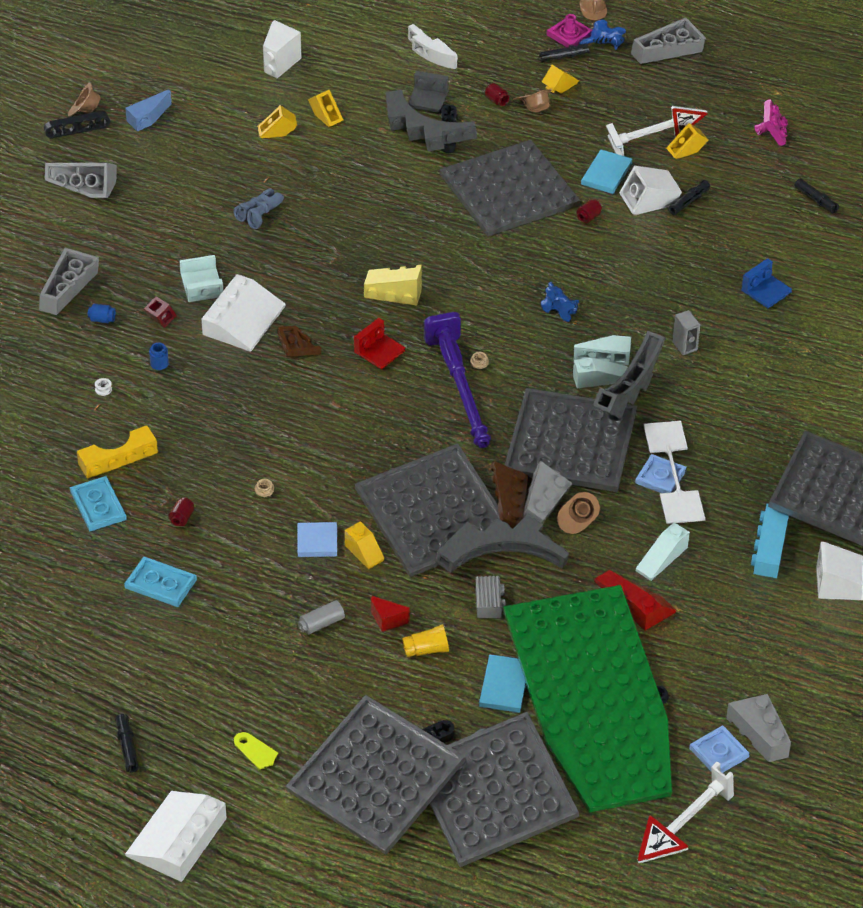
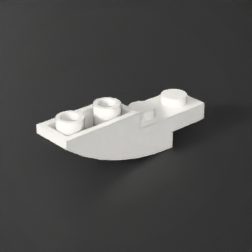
M414 24L408 26V39L412 42V50L437 65L451 69L457 68L458 56L438 38L432 40Z

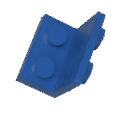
M768 258L743 275L741 290L766 308L772 307L792 292L790 287L771 275L773 261Z

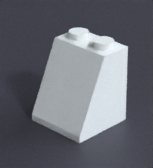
M274 20L263 45L265 73L278 78L301 59V32Z
M634 166L619 193L631 213L637 215L669 207L678 200L682 191L668 170Z
M821 542L816 566L818 598L863 600V556L829 543Z

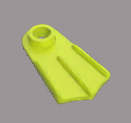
M246 732L238 733L234 737L235 746L259 770L273 766L278 756L277 751ZM242 740L247 741V742L244 743V744H243V743H240V741H242Z

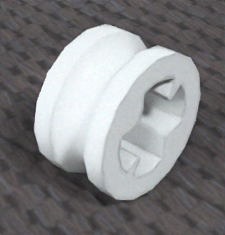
M106 378L98 379L95 382V392L100 396L110 394L112 391L111 381Z

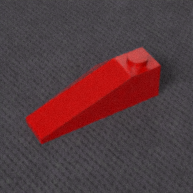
M611 570L594 578V582L601 588L621 585L632 618L644 631L676 613V609L663 597Z

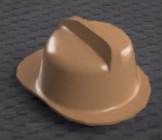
M604 0L579 1L581 12L585 18L598 21L606 17L607 8Z
M88 83L83 88L78 99L68 112L69 117L77 111L91 113L97 108L101 96L92 89V83Z
M551 89L514 98L513 100H522L529 111L540 112L550 106L548 93L551 92Z
M580 492L574 495L558 512L557 521L559 527L569 534H576L584 530L599 514L600 504L598 499L588 492Z

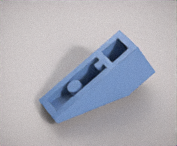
M168 89L126 107L127 122L136 131L151 126L172 104L171 91Z

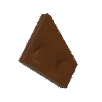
M297 326L278 327L277 333L286 357L321 354V347L319 345L314 346L311 343V338L303 334Z

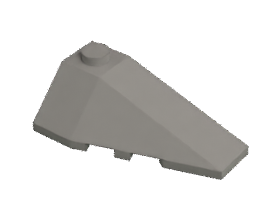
M45 163V181L90 198H108L116 184L117 165Z

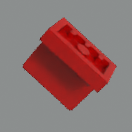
M377 318L354 336V353L379 369H383L405 352L403 345L384 334V320L381 318Z

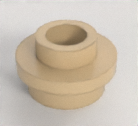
M483 352L474 353L470 359L471 366L477 369L485 368L489 363L487 355Z
M261 479L255 485V492L261 497L270 496L274 492V485L268 479Z

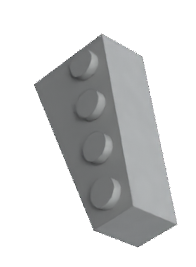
M683 18L634 39L631 54L640 64L699 53L703 51L706 37L687 18Z
M64 248L40 294L39 310L57 315L98 273L99 257Z

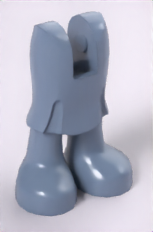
M269 188L259 196L253 197L250 201L236 206L233 210L234 216L240 222L247 219L251 228L258 229L263 222L262 215L277 207L283 201L284 196L279 192L274 194V190Z

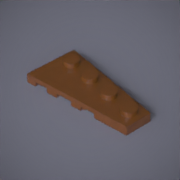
M493 460L490 467L491 471L494 472L492 478L493 483L496 484L495 495L499 500L497 505L499 518L502 522L508 523L513 529L523 519L528 475Z

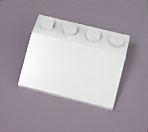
M236 274L201 319L202 333L210 338L251 352L286 305L253 279Z
M171 791L125 853L126 857L182 882L226 820V804L205 794Z

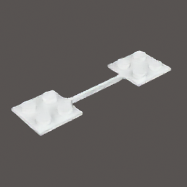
M681 421L643 424L649 452H665L668 454L675 481V492L660 493L666 524L705 521L699 491H682L676 474L672 452L688 450Z

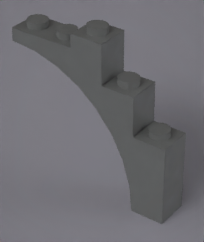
M402 89L385 92L391 131L407 128L409 141L425 139L428 151L445 149L444 144L478 139L475 121L459 123L434 120L415 111L404 98Z
M647 331L638 352L624 374L612 386L599 389L593 406L621 419L627 403L634 405L640 389L647 390L653 376V368L666 338Z
M527 514L513 529L508 523L502 522L497 518L483 533L477 526L466 522L437 551L435 562L452 573L461 564L474 557L493 552L511 551L538 556L562 569L567 564L569 553L564 547L554 543L550 537L542 534L543 525L537 519Z

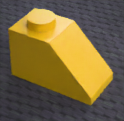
M551 65L542 82L547 85L546 89H551L552 93L555 91L563 93L578 84L579 80L558 67Z
M330 89L308 99L315 116L328 127L343 121Z
M280 105L258 125L260 138L287 136L297 126L296 116Z
M688 123L666 149L675 159L697 153L709 139L700 129Z
M361 521L345 530V546L368 569L384 561V556L373 533Z

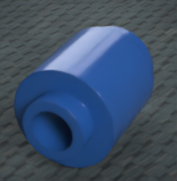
M93 304L88 309V318L91 319V322L109 324L115 321L116 309L112 308L111 305Z
M154 343L149 350L150 365L155 370H163L169 365L168 349L163 343Z

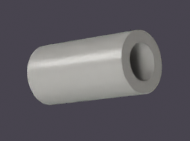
M335 600L300 616L298 626L303 633L305 632L307 635L312 634L344 619V610L341 604Z

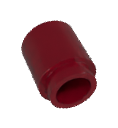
M492 83L486 87L485 96L489 100L500 106L508 103L510 98L508 92L498 84Z
M595 199L586 202L577 209V218L583 223H589L600 214L602 210L600 202Z
M181 498L176 501L169 513V520L173 525H186L194 511L193 502L188 498Z

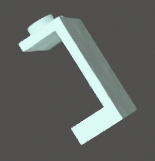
M215 255L179 260L180 274L188 302L218 298L223 292V282L218 276Z

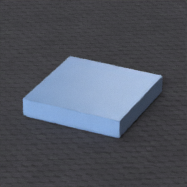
M651 454L638 474L635 484L660 493L674 492L676 486L670 461ZM674 462L678 482H680L686 472V467Z
M337 522L298 523V557L337 556Z
M723 725L691 743L689 748L710 771L711 767L716 762H719L721 773L749 758V752Z

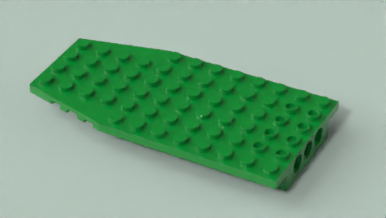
M621 585L504 606L503 612L545 745L555 756L557 764L564 770L568 781L575 787V792L588 812L671 797L672 783L668 717Z

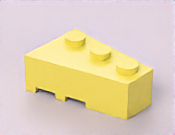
M416 265V268H406L404 266L397 270H390V268L369 270L364 283V298L417 306L422 291V265Z

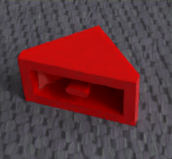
M371 597V613L381 632L409 623V607L378 597Z

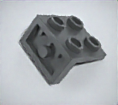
M416 71L414 90L408 104L415 109L441 112L448 94L449 76Z

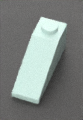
M612 335L576 344L574 346V360L596 358L621 365H629L631 337Z
M596 358L574 360L573 378L577 389L616 383L628 367Z
M675 522L672 523L661 533L636 567V572L652 581L688 548L690 532Z

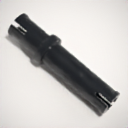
M585 43L539 52L540 62L566 57L574 58L576 55L589 54V48H587L589 46Z
M801 178L795 182L794 187L813 199L818 206L824 207L832 214L837 212L839 204L832 201L827 194L819 192Z
M702 180L698 185L692 186L689 192L668 207L669 212L672 215H677L691 202L701 198V195L710 189V183L707 180Z
M119 714L115 717L118 728L117 738L121 742L126 771L133 773L139 770L133 742L134 732L130 727L128 715L125 714L124 717V714Z

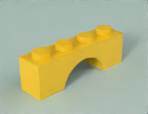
M146 425L130 431L128 441L119 448L102 449L92 445L78 450V465L86 478L89 479L157 454V440Z

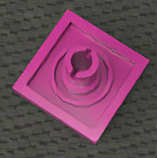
M568 14L564 20L547 30V36L565 47H569V45L576 46L583 39L590 38L592 29L578 22L574 14Z
M769 99L764 102V122L755 125V131L758 135L769 131L779 146L785 145L787 119L781 115L779 107L776 104L774 105L772 100Z

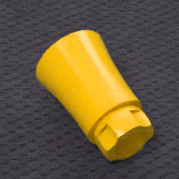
M443 624L402 638L406 657L449 652L448 640Z

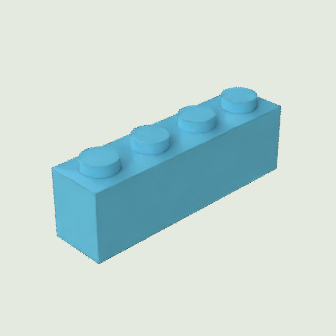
M766 504L765 511H761L759 522L763 523V525H758L757 537H760V540H755L754 551H757V554L752 555L751 566H754L753 574L777 578L789 515L768 507V504Z

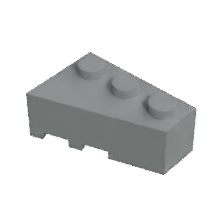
M540 461L533 473L532 483L524 506L523 518L528 514L530 517L537 519L542 525L566 495L572 482Z
M768 694L728 703L726 719L730 723L733 722L739 728V732L750 739L752 746L768 762L789 757L791 741Z

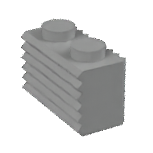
M689 310L675 315L672 343L676 345V348L680 350L682 355L697 351L701 324Z
M477 576L475 585L477 618H501L503 607L505 606V599H501V596H504V584H500L499 576Z

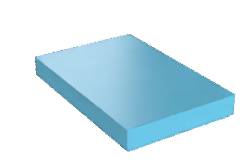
M600 150L582 178L581 185L614 194L630 168L633 159Z
M107 476L70 487V492L89 532L127 520L126 514Z
M143 556L124 585L128 590L179 607L196 582L197 576Z
M489 655L479 707L520 713L526 682L519 659Z

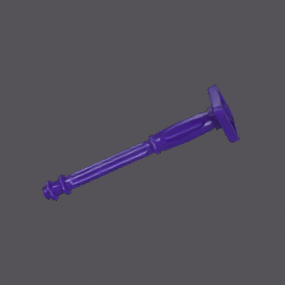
M457 312L430 316L424 320L425 343L430 346L439 344L442 357L450 371V375L455 379L472 427L470 433L475 437L474 444L479 446V448H486L491 437L489 434H486L488 431L487 426L483 425L464 374L466 370L456 342L461 336L460 315Z

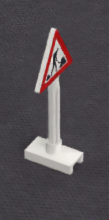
M672 106L671 120L627 134L622 133L618 135L613 123L606 125L609 132L608 139L615 153L625 156L623 144L628 143L629 140L674 127L676 137L688 123L694 126L708 112L706 110Z
M716 762L711 767L712 783L708 786V789L668 827L663 826L654 817L649 816L638 855V863L688 850V845L674 834L714 796L720 794L728 801L734 796L733 774L729 772L725 776L721 773L720 763Z

